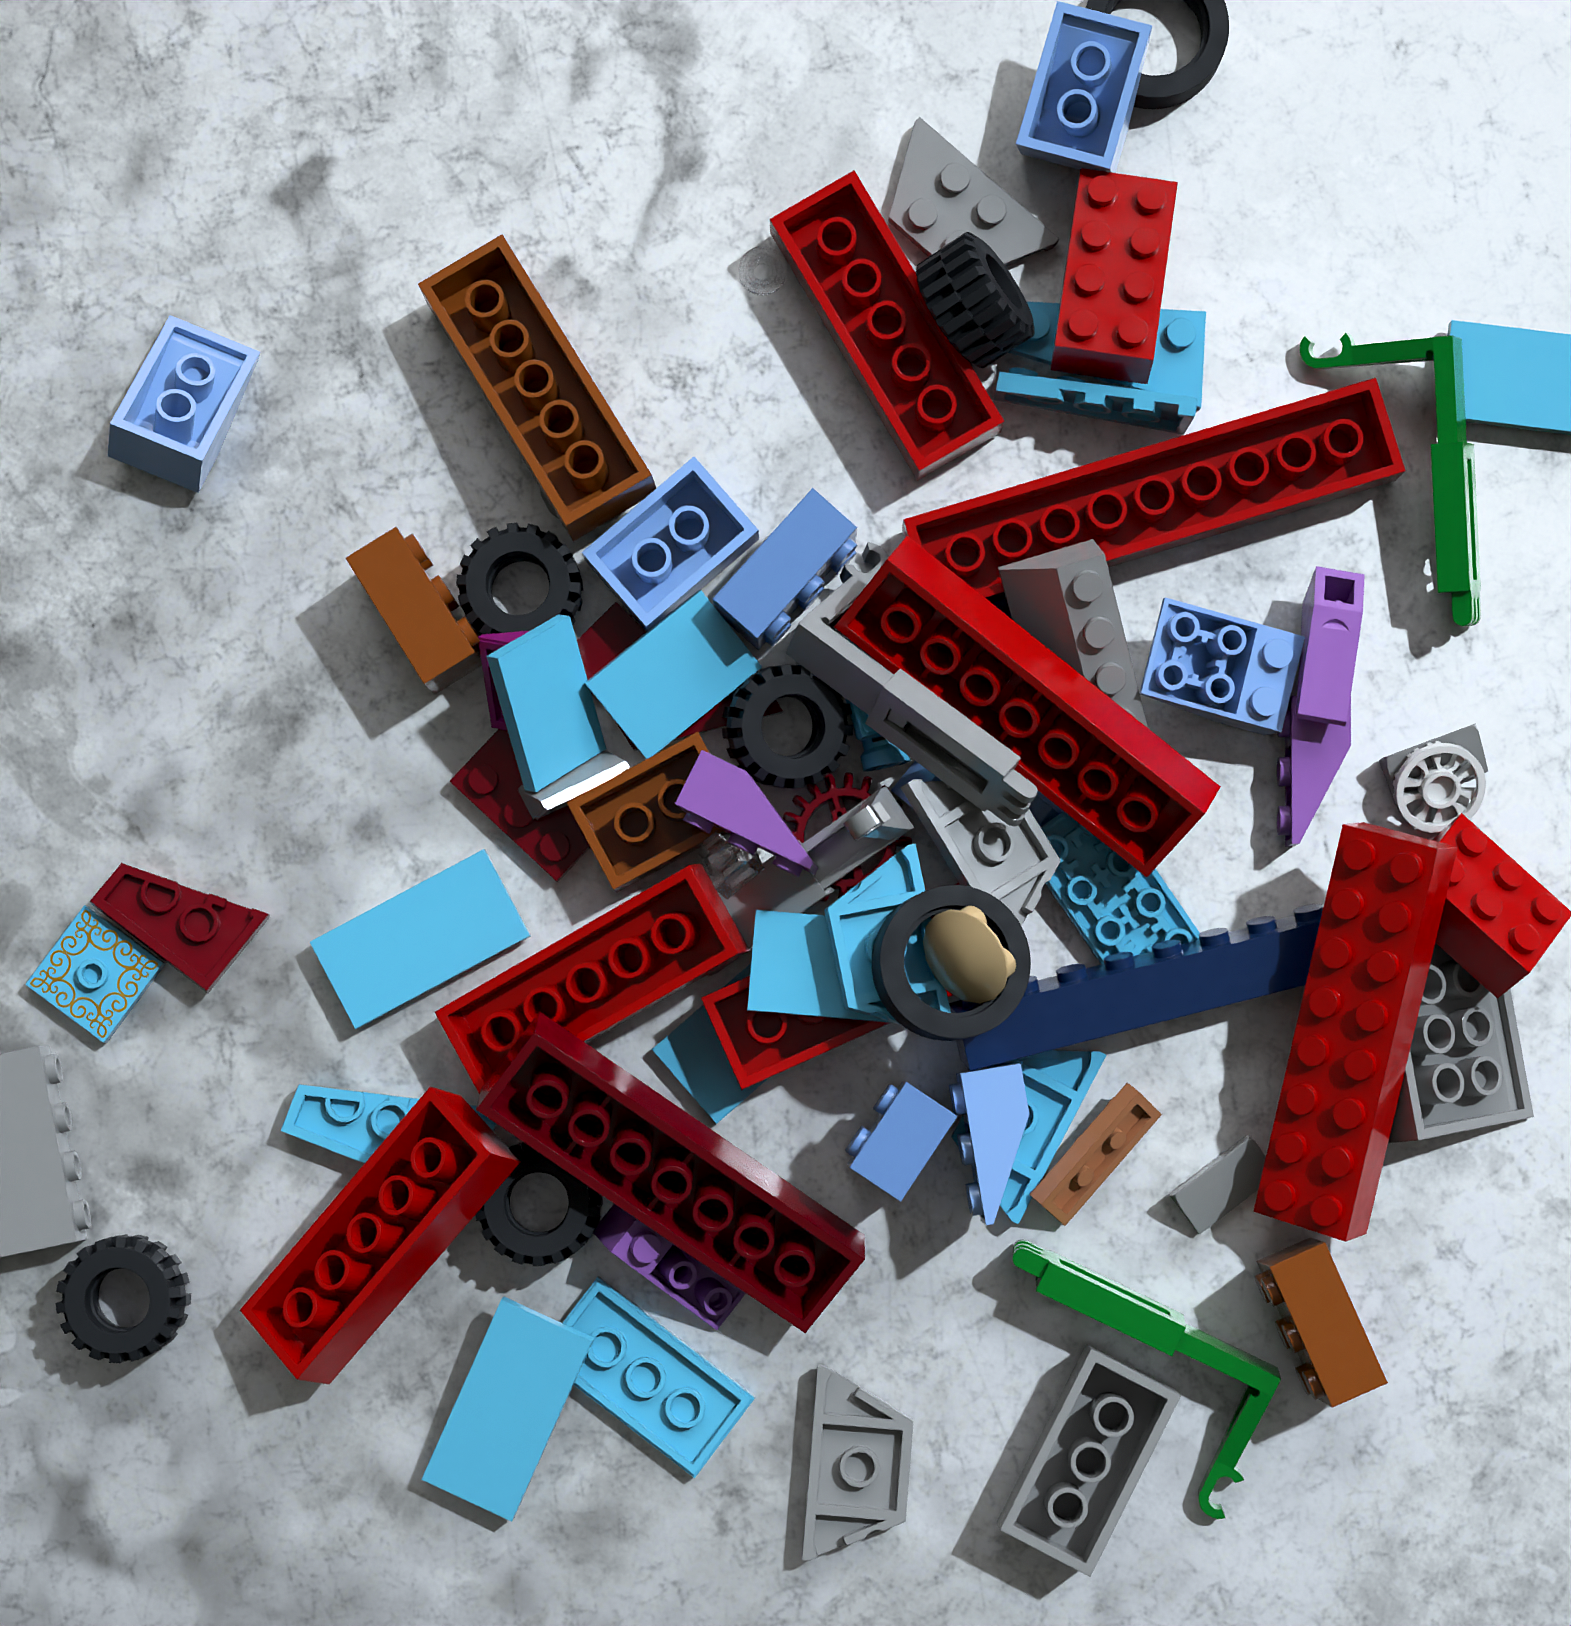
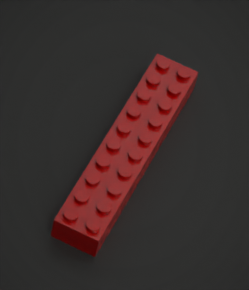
M1372 378L903 519L902 531L904 538L909 536L988 601L994 602L1006 598L998 570L1000 566L1093 539L1104 552L1108 567H1112L1396 481L1406 470L1377 379Z

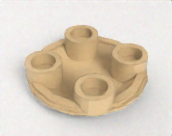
M966 906L960 911L950 909L936 914L926 926L923 939L925 958L934 977L948 992L963 1001L979 1004L994 1000L1006 986L1007 978L1015 972L1016 962L1013 955L1003 948L997 935L987 925L986 917L980 909L975 906Z

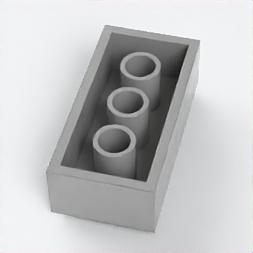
M1086 1344L997 1520L999 1529L1091 1577L1181 1394L1175 1389Z

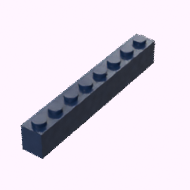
M1304 905L1293 910L1294 916L1278 920L1274 916L1253 918L1246 922V928L1231 932L1227 928L1206 930L1199 934V940L1191 943L1181 944L1180 940L1162 941L1151 946L1152 952L1133 956L1132 952L1111 954L1104 958V964L1086 968L1084 964L1064 966L1056 970L1057 976L1038 980L1036 976H1030L1023 998L1005 1021L983 1034L956 1040L960 1060L969 1071L1304 986L1307 981L1323 905ZM962 999L949 1003L951 1013L967 1012L979 1005V1003L967 1002Z

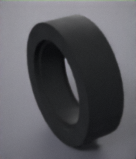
M1088 0L1086 8L1111 14L1116 5L1122 0ZM1183 0L1191 7L1199 22L1201 31L1199 51L1186 66L1173 73L1165 75L1141 73L1134 107L1141 109L1173 107L1191 99L1205 88L1216 73L1228 43L1229 15L1224 0Z
M939 886L921 892L904 901L882 924L875 939L872 952L873 981L884 1007L903 1027L917 1035L933 1040H962L983 1034L997 1027L1019 1005L1030 977L1031 957L1029 945L1018 919L996 897L970 886ZM966 906H975L984 913L987 925L997 935L1003 948L1013 955L1016 962L1015 972L1007 978L1005 988L994 1000L981 1003L967 1012L948 1013L939 1011L924 1003L912 990L904 968L906 945L913 931L927 918L950 909L960 911Z

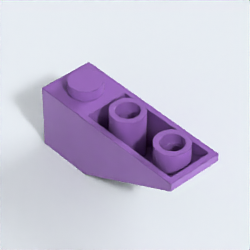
M1316 566L1302 603L1301 636H1305L1299 659L1296 718L1345 726L1347 723L1363 616L1365 574Z
M1297 696L1290 697L1282 732L1277 733L1278 737H1285V757H1278L1276 770L1277 785L1285 786V806H1278L1277 833L1278 835H1285V847H1293L1300 844L1351 747V698L1347 723L1345 726L1296 718Z
M701 750L675 802V805L686 812L683 821L709 834L713 826L731 834L727 841L729 844L751 855H755L758 848L775 855L772 862L773 865L794 876L799 877L802 870L815 875L818 867L749 773Z
M615 1204L605 1214L593 1232L612 1254L715 1330H718L746 1294Z

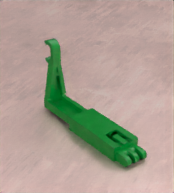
M1345 332L1339 339L1342 343V351L1338 356L1316 358L1313 353L1315 343L1309 337L1304 336L1300 343L1301 358L1308 366L1316 369L1434 361L1438 444H1431L1438 593L1452 594V615L1457 625L1473 626L1478 624L1481 620V577L1474 444L1467 443L1462 339L1451 335L1355 345L1353 337Z
M1024 1239L1015 1242L1013 1246V1263L1016 1267L1036 1276V1292L1163 1353L1173 1356L1176 1350L1247 1384L1217 1452L1198 1489L1199 1504L1203 1512L1212 1518L1224 1519L1225 1513L1222 1505L1212 1503L1209 1500V1496L1217 1480L1221 1477H1229L1235 1483L1244 1481L1243 1474L1236 1467V1464L1281 1381L1278 1367L1186 1324L1184 1314L1051 1250L1048 1251Z

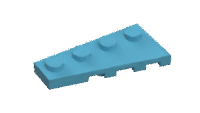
M1027 302L1033 318L1034 336L1008 353L1051 365L1060 303ZM1160 310L1154 361L1148 384L1094 377V379L1110 384L1116 383L1132 389L1198 397L1196 410L1199 411L1202 406L1206 311Z
M1013 367L1009 368L1008 373L999 372L993 400L1184 435L1195 417L1198 397L1131 389L1118 385L1086 383L1082 379L1068 376H1059L1057 379L1038 377V373L1033 370Z
M299 1084L281 1131L365 1163L419 1099ZM470 1105L494 1132L497 1124L477 1111V1106Z

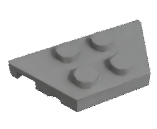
M919 116L914 122L888 219L890 224L928 257L965 232H971L987 243L1006 267L1017 263L1018 259L1041 250L1048 251L1057 245L1059 238Z
M913 779L902 786L903 793L958 883L963 886L980 889L996 897L1012 911L1022 926L1027 915L1032 913L1042 896L1041 890L1044 884L1051 880L1061 862L1030 809L1025 813L1022 822L1018 826H1010L989 810L983 812L943 781L922 782V779Z
M818 1365L802 1552V1560L811 1561L828 1551L843 1545L848 1546L865 1539L870 1534L880 1530L885 1531L906 1522L913 1419L825 1365Z

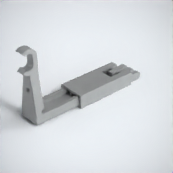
M867 542L862 553L863 560L870 563L874 568L869 573H862L854 565L845 564L839 576L843 584L798 623L786 654L869 716L865 722L866 725L983 812L989 810L1006 824L1018 826L1038 792L1037 787L1014 770L1021 757L901 668L895 674H892L834 631L836 629L835 625L889 557L882 547Z
M885 786L804 843L800 842L818 867L815 875L802 870L799 877L794 876L772 864L775 858L774 855L725 889L719 896L749 950L753 948L756 910L804 913L834 892L831 885L912 830L914 826ZM733 961L708 974V977L715 973H718L720 970L731 964Z

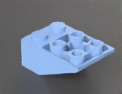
M1165 597L1162 601L1139 694L1209 720L1257 734L1269 735L1282 732L1305 636Z
M1009 1064L956 1073L957 1084L949 1085L953 1113L956 1115L963 1114L966 1133L957 1134L961 1162L964 1166H972L974 1183L965 1184L970 1214L972 1213L973 1216L980 1215V1220L985 1225L994 1224L1029 1117L1021 1064Z

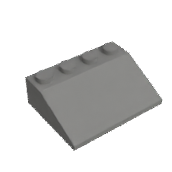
M1436 943L1388 1143L1423 1140L1534 1117L1511 989L1497 999Z

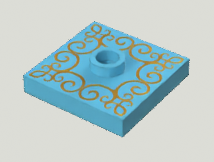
M84 905L25 985L100 1041L107 1043L166 963L92 908Z

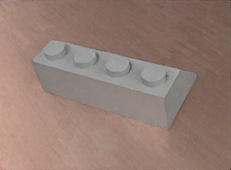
M1091 539L998 567L1011 619L1148 728L1106 557L1096 542Z

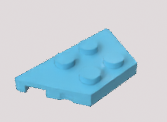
M916 843L901 849L824 910L844 1009L896 1024L900 1023L890 1015L876 991L872 976V952L877 934L887 917L904 901L925 891ZM929 917L913 931L908 940L904 954L905 973L912 990L924 1003L939 1011L951 1013L947 991L934 977L925 958L923 939L926 926L931 921V917Z
M1050 1050L987 1067L1021 1064L1029 1117L1000 1203L1001 1208L1014 1223L1019 1224L1032 1199L1030 1193L1041 1182L1106 1054L1099 1051ZM963 1114L951 1135L957 1146V1134L966 1133Z

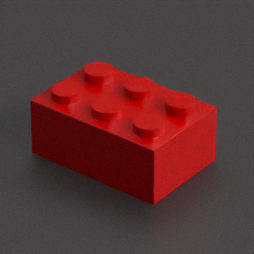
M1461 813L1432 839L1433 841L1458 847L1435 943L1498 999L1532 971L1570 919L1571 910Z

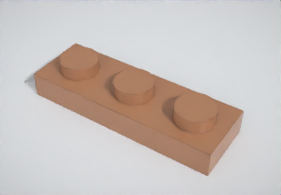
M1126 1083L1116 1096L1108 1102L1103 1111L1083 1134L1075 1140L1074 1144L1056 1165L1042 1178L1041 1182L1030 1193V1196L1054 1218L1066 1226L1162 1114L1129 1083Z

